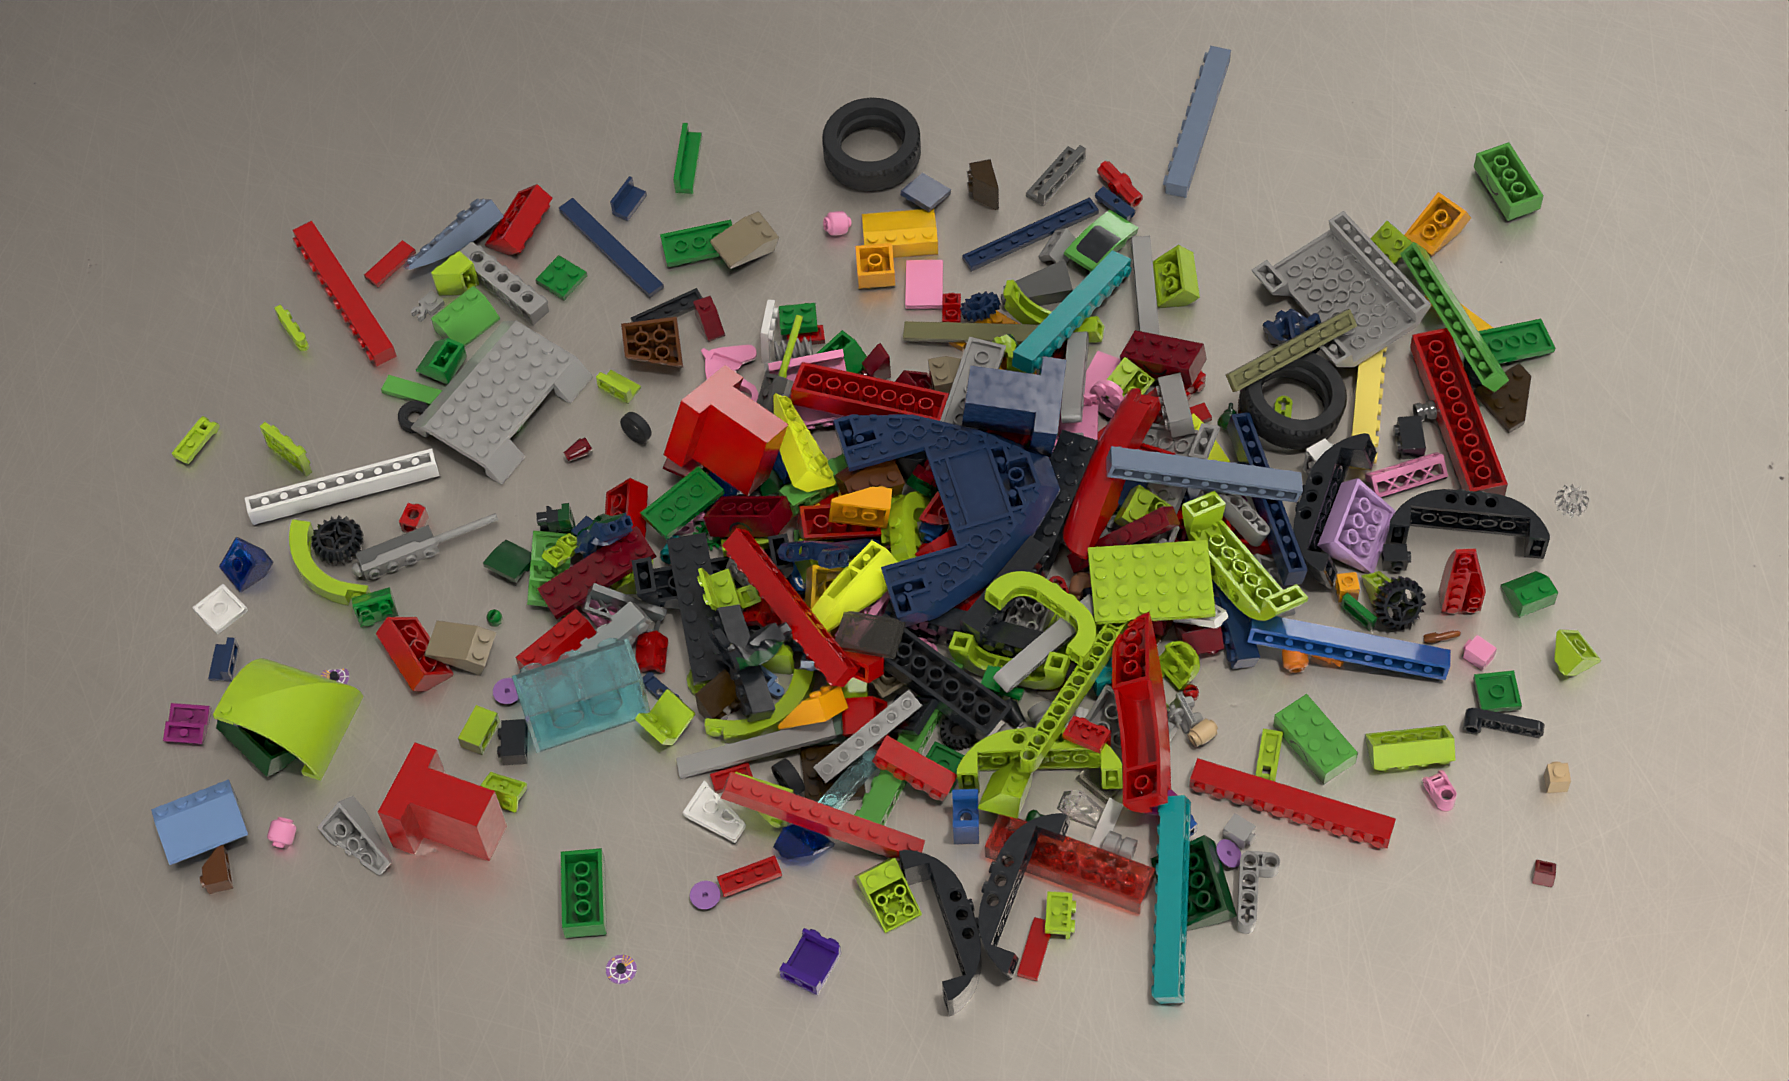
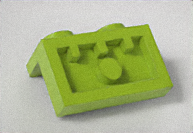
M490 772L480 785L495 791L500 807L512 812L518 810V801L527 790V783Z
M1047 891L1045 933L1066 935V939H1070V932L1075 933V920H1071V913H1076V901L1072 900L1073 893Z

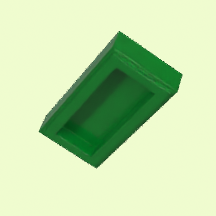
M1346 593L1342 598L1341 608L1371 631L1376 625L1377 617L1349 593Z

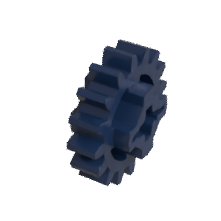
M987 291L983 294L978 292L971 295L970 299H965V302L961 303L962 307H960L963 318L967 319V321L972 319L974 322L977 319L982 321L983 319L990 318V314H996L995 310L1000 309L1001 303L998 295L993 292L989 294Z

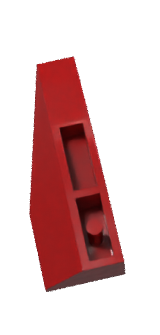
M1455 549L1449 556L1438 591L1441 613H1475L1481 611L1486 588L1476 549Z

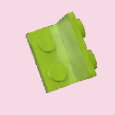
M1386 221L1370 238L1394 265L1402 257L1400 253L1413 243L1389 221Z
M703 568L698 569L699 576H697L700 586L704 587L705 594H703L706 605H710L711 609L715 611L720 607L740 604V607L742 606L729 568L709 575Z
M666 689L648 714L639 713L635 720L661 744L673 745L693 719L695 712L671 690Z

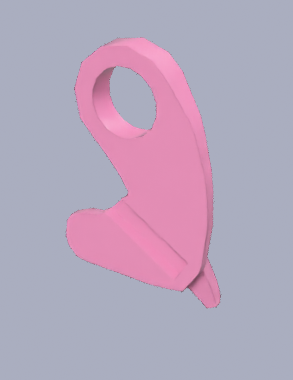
M752 345L721 347L710 351L705 348L701 350L705 357L706 379L724 365L737 372L743 364L751 362L757 357L756 348ZM743 379L739 391L749 393L751 399L757 403L759 393L756 386Z

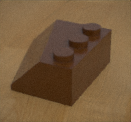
M677 317L621 324L626 359L683 368Z
M894 459L851 472L846 467L834 475L841 495L869 487L884 486L892 489V497L902 494L905 481Z

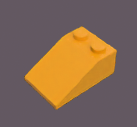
M1438 192L1404 235L1411 242H1415L1426 249L1428 254L1434 256L1462 231L1471 217L1467 211Z
M884 486L869 487L832 498L828 522L887 529L892 489Z
M830 684L820 687L821 690L810 693L809 698L802 701L778 725V729L825 722L844 711L848 706L842 688L838 686L832 687Z

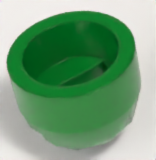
M493 609L487 613L486 618L490 626L496 627L503 622L500 611Z

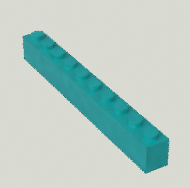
M1112 250L1013 351L1012 366L1031 374L1040 369L1043 356L1051 357L1053 352L1062 346L1065 339L1070 338L1073 331L1079 328L1087 317L1091 316L1093 310L1099 307L1102 301L1109 297L1116 287L1120 286L1125 277L1130 275L1132 267H1130L1131 258Z
M1185 795L1168 796V803L1158 805L1160 824L1157 825L1159 843L1156 849L1159 863L1156 864L1158 883L1155 884L1157 903L1154 905L1157 918L1154 924L1156 943L1153 944L1155 964L1152 965L1154 984L1151 987V993L1160 1004L1185 1003L1191 801Z

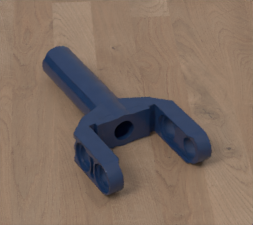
M878 538L834 543L795 541L783 543L779 547L778 556L781 560L789 562L813 559L818 561L820 567L832 569L847 567L849 565L847 561L853 560L872 540L881 546L882 544ZM802 547L801 554L799 555V549ZM789 548V554L786 556V551Z

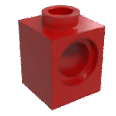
M407 503L399 520L401 530L408 533L424 527L429 518L426 508L421 504Z

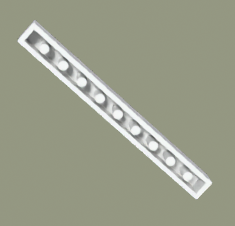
M428 449L245 497V503L250 520L255 525L438 477L440 474L433 450Z

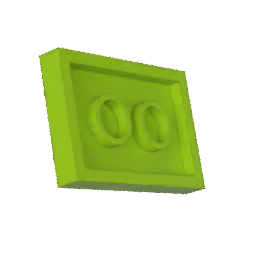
M264 422L259 426L266 444L271 450L306 477L312 473L309 465L311 462L306 457L307 452L302 446H296L289 436H283L274 425L270 426Z

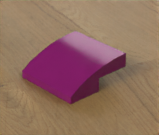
M171 703L169 720L165 722L163 741L203 744L208 730L212 707Z

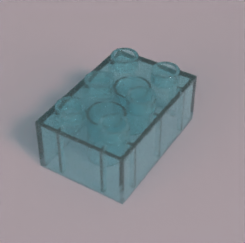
M609 638L600 642L597 645V649L584 653L569 651L562 654L558 661L544 666L539 663L528 664L520 670L519 674L512 676L536 753L634 722L639 713L648 714L650 712L643 678L629 638L621 641L617 638Z

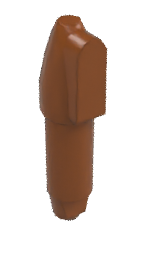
M1453 630L1440 634L1436 632L1425 634L1423 636L1424 643H1439L1440 641L1459 637L1461 632Z

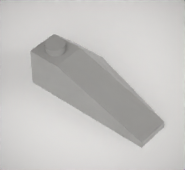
M354 796L339 801L317 827L334 846L339 845L345 849L346 854L349 856L354 855L360 859L361 864L378 875H381L392 863L370 817Z

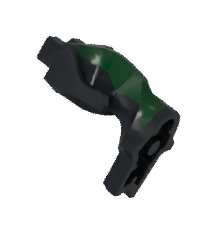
M787 622L779 626L776 623L768 624L752 634L746 647H739L731 643L721 629L714 630L709 634V637L721 654L722 661L736 673L747 666H757L772 659L779 653L784 642L789 640L792 630Z

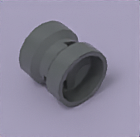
M1429 400L1424 404H1413L1414 416L1421 415V421H1424L1425 418L1430 420L1436 419L1437 409L1435 402Z

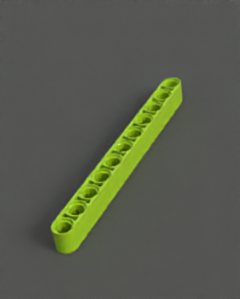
M1128 623L1104 624L1095 638L1090 657L1082 667L1080 665L1076 666L1020 751V768L1024 772L1032 773L1037 770L1111 658L1115 640L1119 633L1123 634L1128 628Z

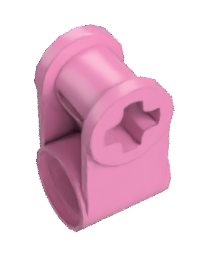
M1439 770L1437 774L1431 777H1423V785L1437 807L1442 811L1452 810L1457 793L1443 770ZM1442 797H1448L1450 800H1445Z

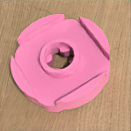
M1105 380V382L1097 381L1089 391V394L1097 395L1098 411L1109 418H1112L1124 398L1121 387L1110 380Z

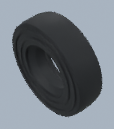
M422 401L405 403L398 411V422L401 428L409 433H417L411 429L415 422H410L408 416L412 412L423 414L428 405Z
M628 412L621 418V428L632 441L643 444L651 437L652 431L649 424L639 414Z

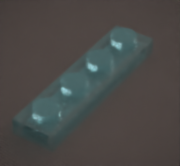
M871 747L857 758L818 803L841 810L878 768L875 763L871 762L877 751Z

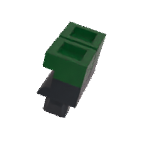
M563 503L561 504L562 509L556 510L546 506V512H537V524L540 526V531L571 534V530L576 526L570 504Z

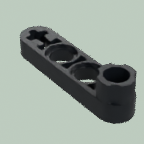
M1468 708L1465 711L1463 730L1469 734L1480 733L1481 728L1484 727L1537 738L1544 735L1545 724L1539 720L1478 708Z

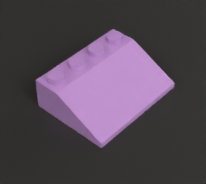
M1360 479L1342 482L1317 546L1327 554H1330L1332 558L1364 573H1373L1387 538L1390 519L1396 511Z

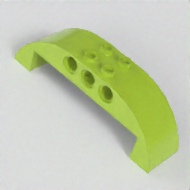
M1215 491L1182 504L1183 521L1189 541H1208L1211 577L1231 602L1245 615L1259 621H1266L1301 606L1308 601V597L1297 584L1283 590L1224 523L1222 518L1226 503Z
M1025 727L997 732L976 743L965 754L957 768L959 789H978V793H980V771H997L1014 761L1020 762V751L1035 728ZM1066 728L1062 730L1037 770L1101 768L1102 789H1123L1122 763L1112 748L1105 744L1099 754L1063 739V733Z

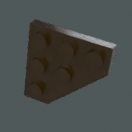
M1520 363L1505 371L1509 381L1496 392L1485 387L1483 384L1474 389V395L1508 433L1524 425L1532 376Z

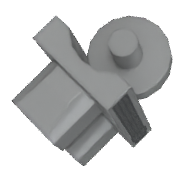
M1182 692L1175 695V700L1170 703L1169 709L1171 712L1167 717L1169 721H1176L1178 725H1181L1184 733L1188 734L1191 728L1203 720V717L1199 712L1192 713L1191 709L1195 706L1192 696L1184 697Z

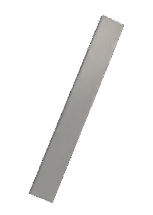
M833 719L796 726L678 757L676 760L679 776L682 779L837 738Z

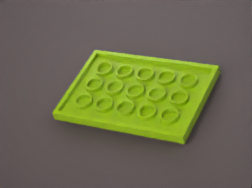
M1207 540L1088 547L1095 625L1128 623L1147 612L1151 614L1152 621L1215 617L1216 612Z

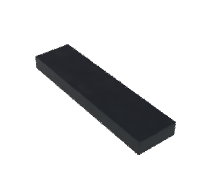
M695 288L630 319L631 322L679 317L694 310L693 301L703 297L698 289Z

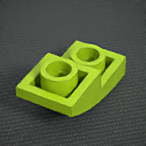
M569 533L559 538L555 546L543 552L542 558L555 568L561 566L576 554L574 549L577 547V537Z

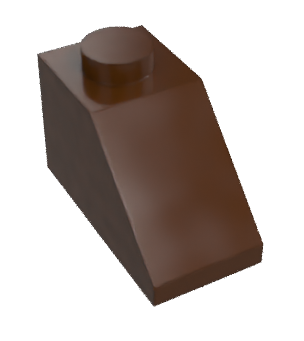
M224 844L218 846L202 866L200 883L202 888H206L208 894L233 889L229 856Z

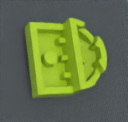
M1183 641L1170 642L1164 646L1165 650L1159 656L1161 669L1179 690H1183L1198 674L1200 660L1190 644Z

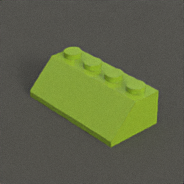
M1446 725L1365 734L1369 759L1374 770L1387 771L1389 768L1394 767L1407 769L1413 765L1426 767L1432 763L1446 765L1451 761H1456L1454 736Z

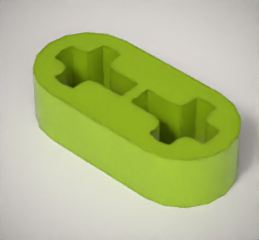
M1288 396L1278 397L1275 402V411L1291 418L1293 405L1291 398ZM1282 403H1286L1285 410H1281Z

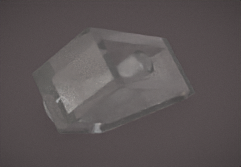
M1082 790L1064 791L1057 806V809L1061 813L1066 814L1070 820L1096 829L1104 811L1101 806Z

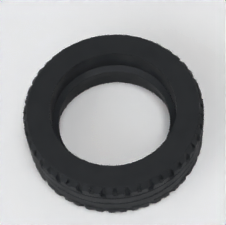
M875 97L851 101L837 109L829 117L823 129L822 143L826 166L835 179L848 187L861 191H880L894 187L906 180L919 163L921 139L918 123L911 112L894 101ZM870 127L890 130L902 140V146L896 153L879 161L854 159L841 148L842 142L850 134Z
M1313 352L1301 356L1242 388L1239 394L1241 413H1250L1258 436L1275 446L1287 449H1307L1323 439H1329L1337 429L1347 405V392L1342 377L1332 364ZM1279 377L1303 381L1318 393L1323 402L1324 410L1321 415L1311 419L1299 420L1286 417L1275 411L1267 403L1262 393V386L1265 382Z

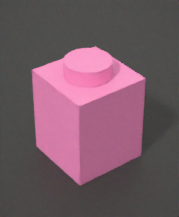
M1477 635L1473 640L1469 639L1464 645L1463 649L1465 652L1463 658L1483 671L1494 659L1497 648Z

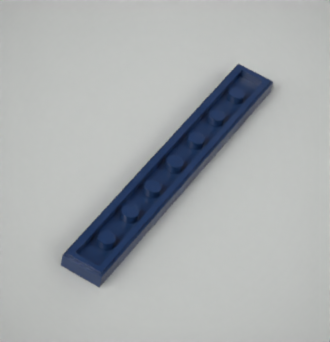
M1089 197L963 254L962 259L972 272L1049 237L1056 230L1071 227L1099 214V209Z
M571 198L559 207V211L649 298L664 288V284L574 198Z

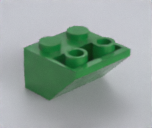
M843 330L816 353L843 349L846 371L856 374L862 371V362L867 357L857 341Z
M450 338L435 341L416 368V372L449 384L467 358L464 344Z
M390 587L352 598V606L360 627L373 625L376 622L386 620L387 617L399 616Z

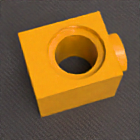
M1356 572L1336 575L1335 590L1338 603L1342 602V598L1346 593H1349L1358 600L1360 586Z

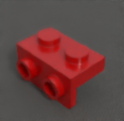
M655 630L640 634L637 637L634 671L642 673L655 669L659 673L665 672L668 638Z

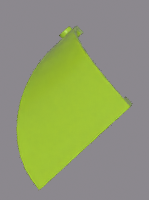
M259 658L248 663L235 676L217 705L213 717L232 725L234 723L274 741L305 764L301 771L303 775L321 781L364 696L361 691L350 685L272 660Z

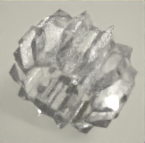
M1572 484L1569 488L1564 485L1562 490L1557 492L1555 504L1557 505V511H1563V516L1570 514L1572 518L1574 514L1580 516L1582 512L1587 510L1589 497H1587V491H1581V486L1574 488Z

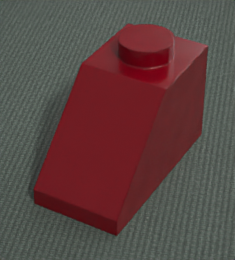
M711 295L693 301L695 315L707 341L710 342L724 337L725 332Z
M881 343L877 344L862 362L861 375L884 380L891 378L890 356Z

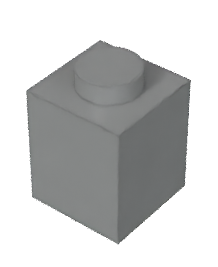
M1234 813L1224 827L1222 837L1231 840L1244 850L1247 844L1251 845L1254 842L1256 826Z

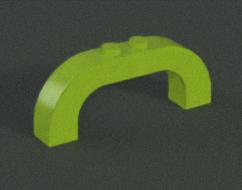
M920 492L908 493L895 501L890 508L889 532L891 554L898 562L917 557L915 555L917 551L914 520L920 522L919 517L932 500Z
M1025 571L1007 573L989 585L985 592V600L999 610L1011 599L1018 596H1027L1037 600L1070 623L1076 632V636L1067 645L1065 655H1069V658L1081 667L1088 660L1094 647L1096 625L1090 611L1074 595L1066 593L1058 584L1050 582L1043 576Z
M955 631L949 645L950 654L956 662L964 664L965 669L982 677L988 665L1002 668L1013 659L983 650L977 645L974 635ZM1050 651L1046 663L1041 664L1018 685L1039 690H1050L1060 687L1065 680L1070 666L1069 655Z

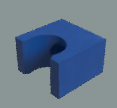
M978 789L952 790L954 845L979 844Z

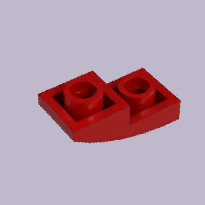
M945 293L942 295V322L961 323V293Z

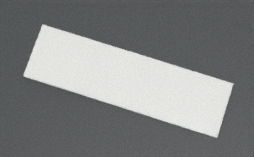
M1109 797L1088 847L1099 853L1102 852L1105 839L1109 831H1113L1124 806L1123 804Z

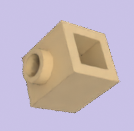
M1556 761L1547 764L1544 772L1547 793L1568 792L1571 783L1568 763Z

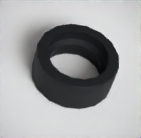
M784 758L771 767L779 786L792 789L796 795L805 791L802 778L788 759Z

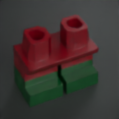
M927 459L923 466L917 465L906 483L914 490L933 499L938 489Z

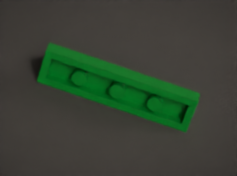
M682 123L673 179L675 193H694L702 132H689L688 123Z

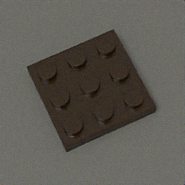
M842 743L801 747L805 798L821 804L863 800L866 790L862 755L826 783L814 769V766Z

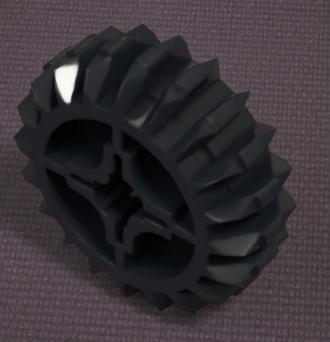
M338 515L337 519L331 516L329 521L324 519V524H318V529L313 530L314 536H311L312 548L315 555L322 562L326 560V563L330 564L333 562L336 566L340 561L345 564V560L352 561V556H356L357 551H362V545L364 544L363 531H361L358 523L356 524L353 519L349 520L347 516L343 519L340 515Z
M1398 576L1397 579L1391 577L1390 583L1384 581L1385 586H1378L1380 592L1374 593L1377 599L1372 601L1375 605L1373 611L1377 613L1375 615L1383 625H1387V627L1392 629L1408 628V623L1414 625V619H1420L1418 614L1424 613L1421 607L1426 605V602L1423 601L1426 596L1422 593V587L1418 586V583L1409 577ZM1406 589L1410 591L1411 599L1407 598ZM1387 607L1392 608L1393 616H1389Z

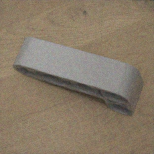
M1201 490L1196 498L1213 491ZM1216 492L1226 503L1223 516L1249 544L1260 546L1270 532L1268 524L1241 495Z
M1246 851L1241 855L1237 905V928L1241 933L1249 934L1255 929L1259 877L1273 878L1278 874L1280 858L1275 853ZM1250 861L1254 865L1248 866L1245 862ZM1267 863H1272V864H1274L1275 866H1274V867H1268V866H1266V864H1267ZM1249 880L1253 882V884L1247 885L1244 883V881ZM1248 899L1252 901V903L1245 904L1243 900ZM1245 914H1249V923L1245 922Z

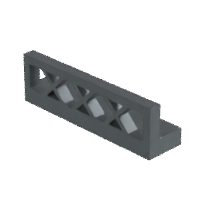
M1079 145L1074 150L1067 146L1026 192V197L1044 206L1086 159V148ZM1068 153L1071 154V155L1068 157V159L1065 160V157L1068 155ZM1047 178H1050V179L1044 184V180L1047 179ZM1035 190H1039L1038 196L1033 194Z
M596 583L589 588L583 607L584 612L610 621V617L613 615L609 613L607 608L612 606L619 611L631 601L637 604L655 622L654 630L648 628L644 633L655 630L659 631L660 623L666 616L667 609ZM590 600L598 601L601 608L594 609L589 607Z

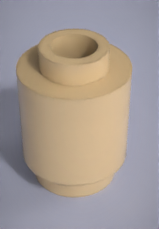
M1205 718L1190 729L1187 737L1195 747L1202 746L1217 735L1218 727L1213 720Z

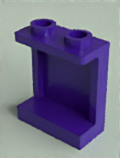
M804 928L802 930V937L787 963L783 962L779 969L781 978L818 995L841 955V946L833 938L827 939L814 929L808 930Z

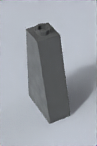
M1065 260L1015 281L1024 295L1039 306L1060 303L1073 291ZM1001 294L1002 305H1005L1006 299Z

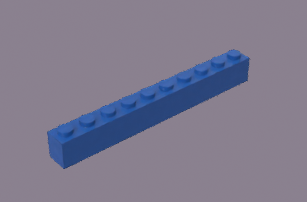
M1278 616L1266 621L1251 618L1249 624L1248 643L1298 651L1305 654L1440 680H1446L1450 669L1451 650Z

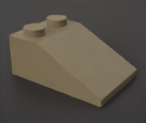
M758 211L743 217L714 237L710 243L731 269L774 252L779 236Z
M942 356L928 359L929 377L933 390L950 394L961 358Z
M436 621L424 656L481 676L496 632L475 625Z

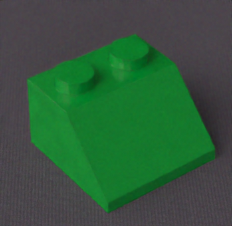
M1538 571L1501 584V588L1519 618L1554 605L1558 596V591L1549 576Z

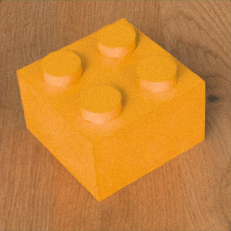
M892 243L855 246L859 289L895 286Z

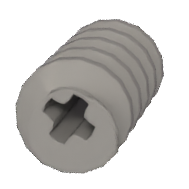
M811 336L809 342L806 337H803L802 343L797 338L792 353L793 358L813 355ZM781 340L780 346L774 341L775 357L778 361L783 360L787 347L783 340Z

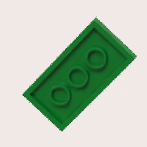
M731 219L660 234L667 267L719 257L720 255L710 241L732 226Z
M1541 318L1478 331L1499 364L1554 353L1556 349Z
M698 466L640 512V514L649 525L667 540L725 494L724 489Z

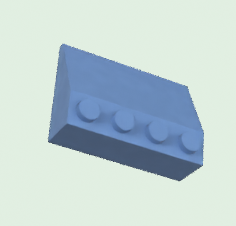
M229 779L151 809L169 865L248 835L237 796Z

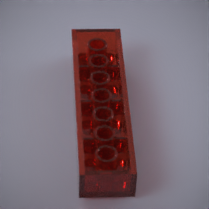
M999 814L985 845V857L996 861L1007 839L1027 821ZM1040 834L1026 872L1140 914L1155 879L1156 868L1065 836L1064 841L1061 842ZM1010 861L1006 865L1011 866L1014 861Z

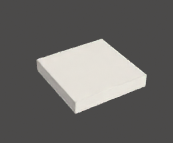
M224 584L193 607L194 612L217 635L248 611L247 607Z

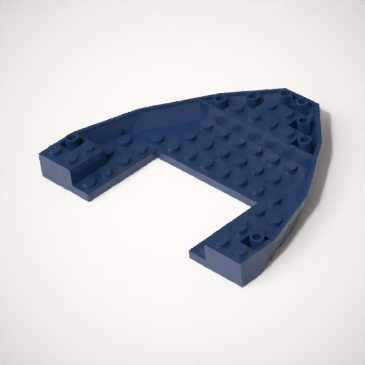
M852 414L833 420L835 432L849 472L921 451L926 453L956 546L881 567L896 621L904 627L938 618L989 585L1029 536H1034L1060 492V487L1048 456L1001 435L917 415Z

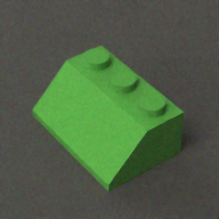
M472 286L433 316L431 320L435 332L443 339L450 338L464 344V347H466L497 323L500 317L485 295Z

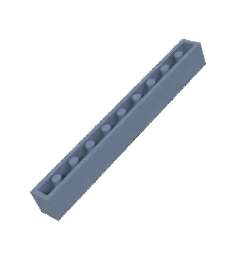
M1210 45L1209 51L1204 54L1203 62L1205 64L1200 66V79H1196L1194 87L1196 91L1195 93L1192 92L1190 103L1192 104L1187 106L1185 115L1187 119H1183L1181 126L1183 131L1177 137L1178 147L1173 149L1172 158L1174 159L1169 162V174L1164 177L1163 186H1166V194L1187 198L1231 57L1230 49Z
M1111 446L1106 457L1107 477L1295 503H1297L1303 492L1301 472L1113 446Z

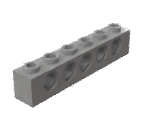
M470 242L460 251L474 263L478 281L532 325L536 324L549 312L548 300L543 295H538L534 288L523 283L518 275L514 276L505 265L499 264L497 259L492 255L489 256L480 245L477 246Z
M910 690L906 691L816 764L814 769L828 783L916 712L922 705Z

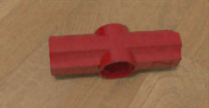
M1104 161L1097 168V173L1108 183L1110 191L1116 196L1119 195L1129 206H1138L1143 200V195L1132 185L1130 177L1124 172L1121 174L1110 161Z

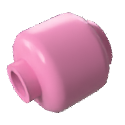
M844 211L830 212L823 219L824 230L831 236L846 234L849 227H851V218Z
M278 817L277 820L271 821L267 838L273 842L272 846L284 848L285 845L293 843L297 830L293 820Z

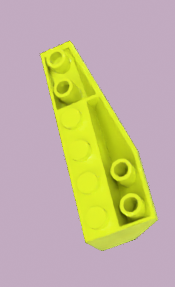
M775 393L773 395L774 415L789 424L779 450L793 486L805 492L834 486L836 481L833 471L828 465V459L819 448L792 401L787 396Z
M872 540L834 579L814 605L812 612L827 631H831L882 597L887 591V586L881 567L897 563L898 561L885 547Z

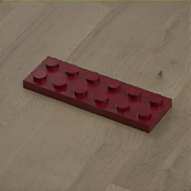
M635 526L627 536L613 544L603 546L537 589L557 620L583 604L589 588L594 583L608 588L633 572L631 560L647 557L654 559L657 556L639 528Z

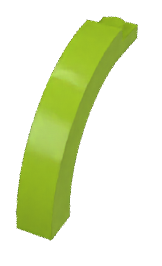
M1014 279L1006 281V286L1003 290V296L1006 299L1004 308L1021 324L1040 325L1052 311L1044 309L1028 299ZM1098 316L1087 317L1082 325L1073 332L1087 331L1089 343L1102 342L1105 326Z
M292 519L289 531L291 555L302 579L313 591L332 602L349 606L352 598L371 593L367 585L339 581L319 569L314 563L311 554V536L314 535L311 522Z
M794 669L790 686L783 697L774 705L775 711L770 719L748 722L747 719L721 720L706 718V734L713 737L724 736L725 743L731 744L780 731L781 729H778V725L802 701L809 698V694L812 693L815 683L814 671Z

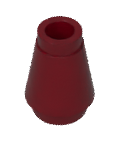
M584 437L582 439L579 438L563 453L570 462L589 455V452L593 449Z

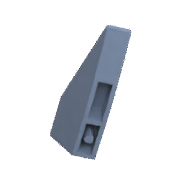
M491 199L474 200L470 203L471 207L469 209L459 212L456 215L457 218L441 233L436 235L430 243L424 245L420 252L409 257L403 267L408 270L418 268L461 250L504 217Z

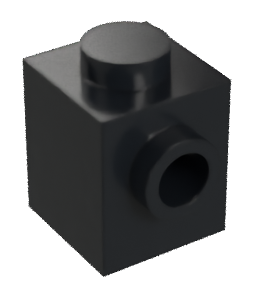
M1383 544L1381 552L1382 570L1393 572L1406 571L1408 563H1411V551H1407V544Z

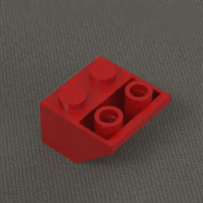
M873 696L845 698L848 708L842 711L843 736L850 738L887 708V702ZM883 737V738H882L880 741H878L875 745H877V744L883 742V740H884L885 737Z

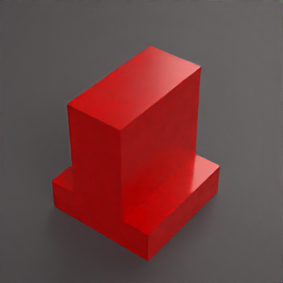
M724 365L681 400L663 455L680 467H683L693 458L740 492L749 496L769 478L789 424L740 392L739 389L744 377Z
M414 742L378 810L392 846L414 855L423 838H427L490 861L507 828L495 791L446 774L437 750Z

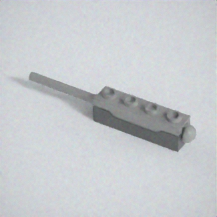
M494 513L437 536H433L429 525L367 548L356 553L360 565L356 562L352 566V572L358 577L364 575L366 581L377 579L383 574L394 572L401 567L412 565L419 560L434 556L439 553L437 545L441 542L498 521L497 515Z

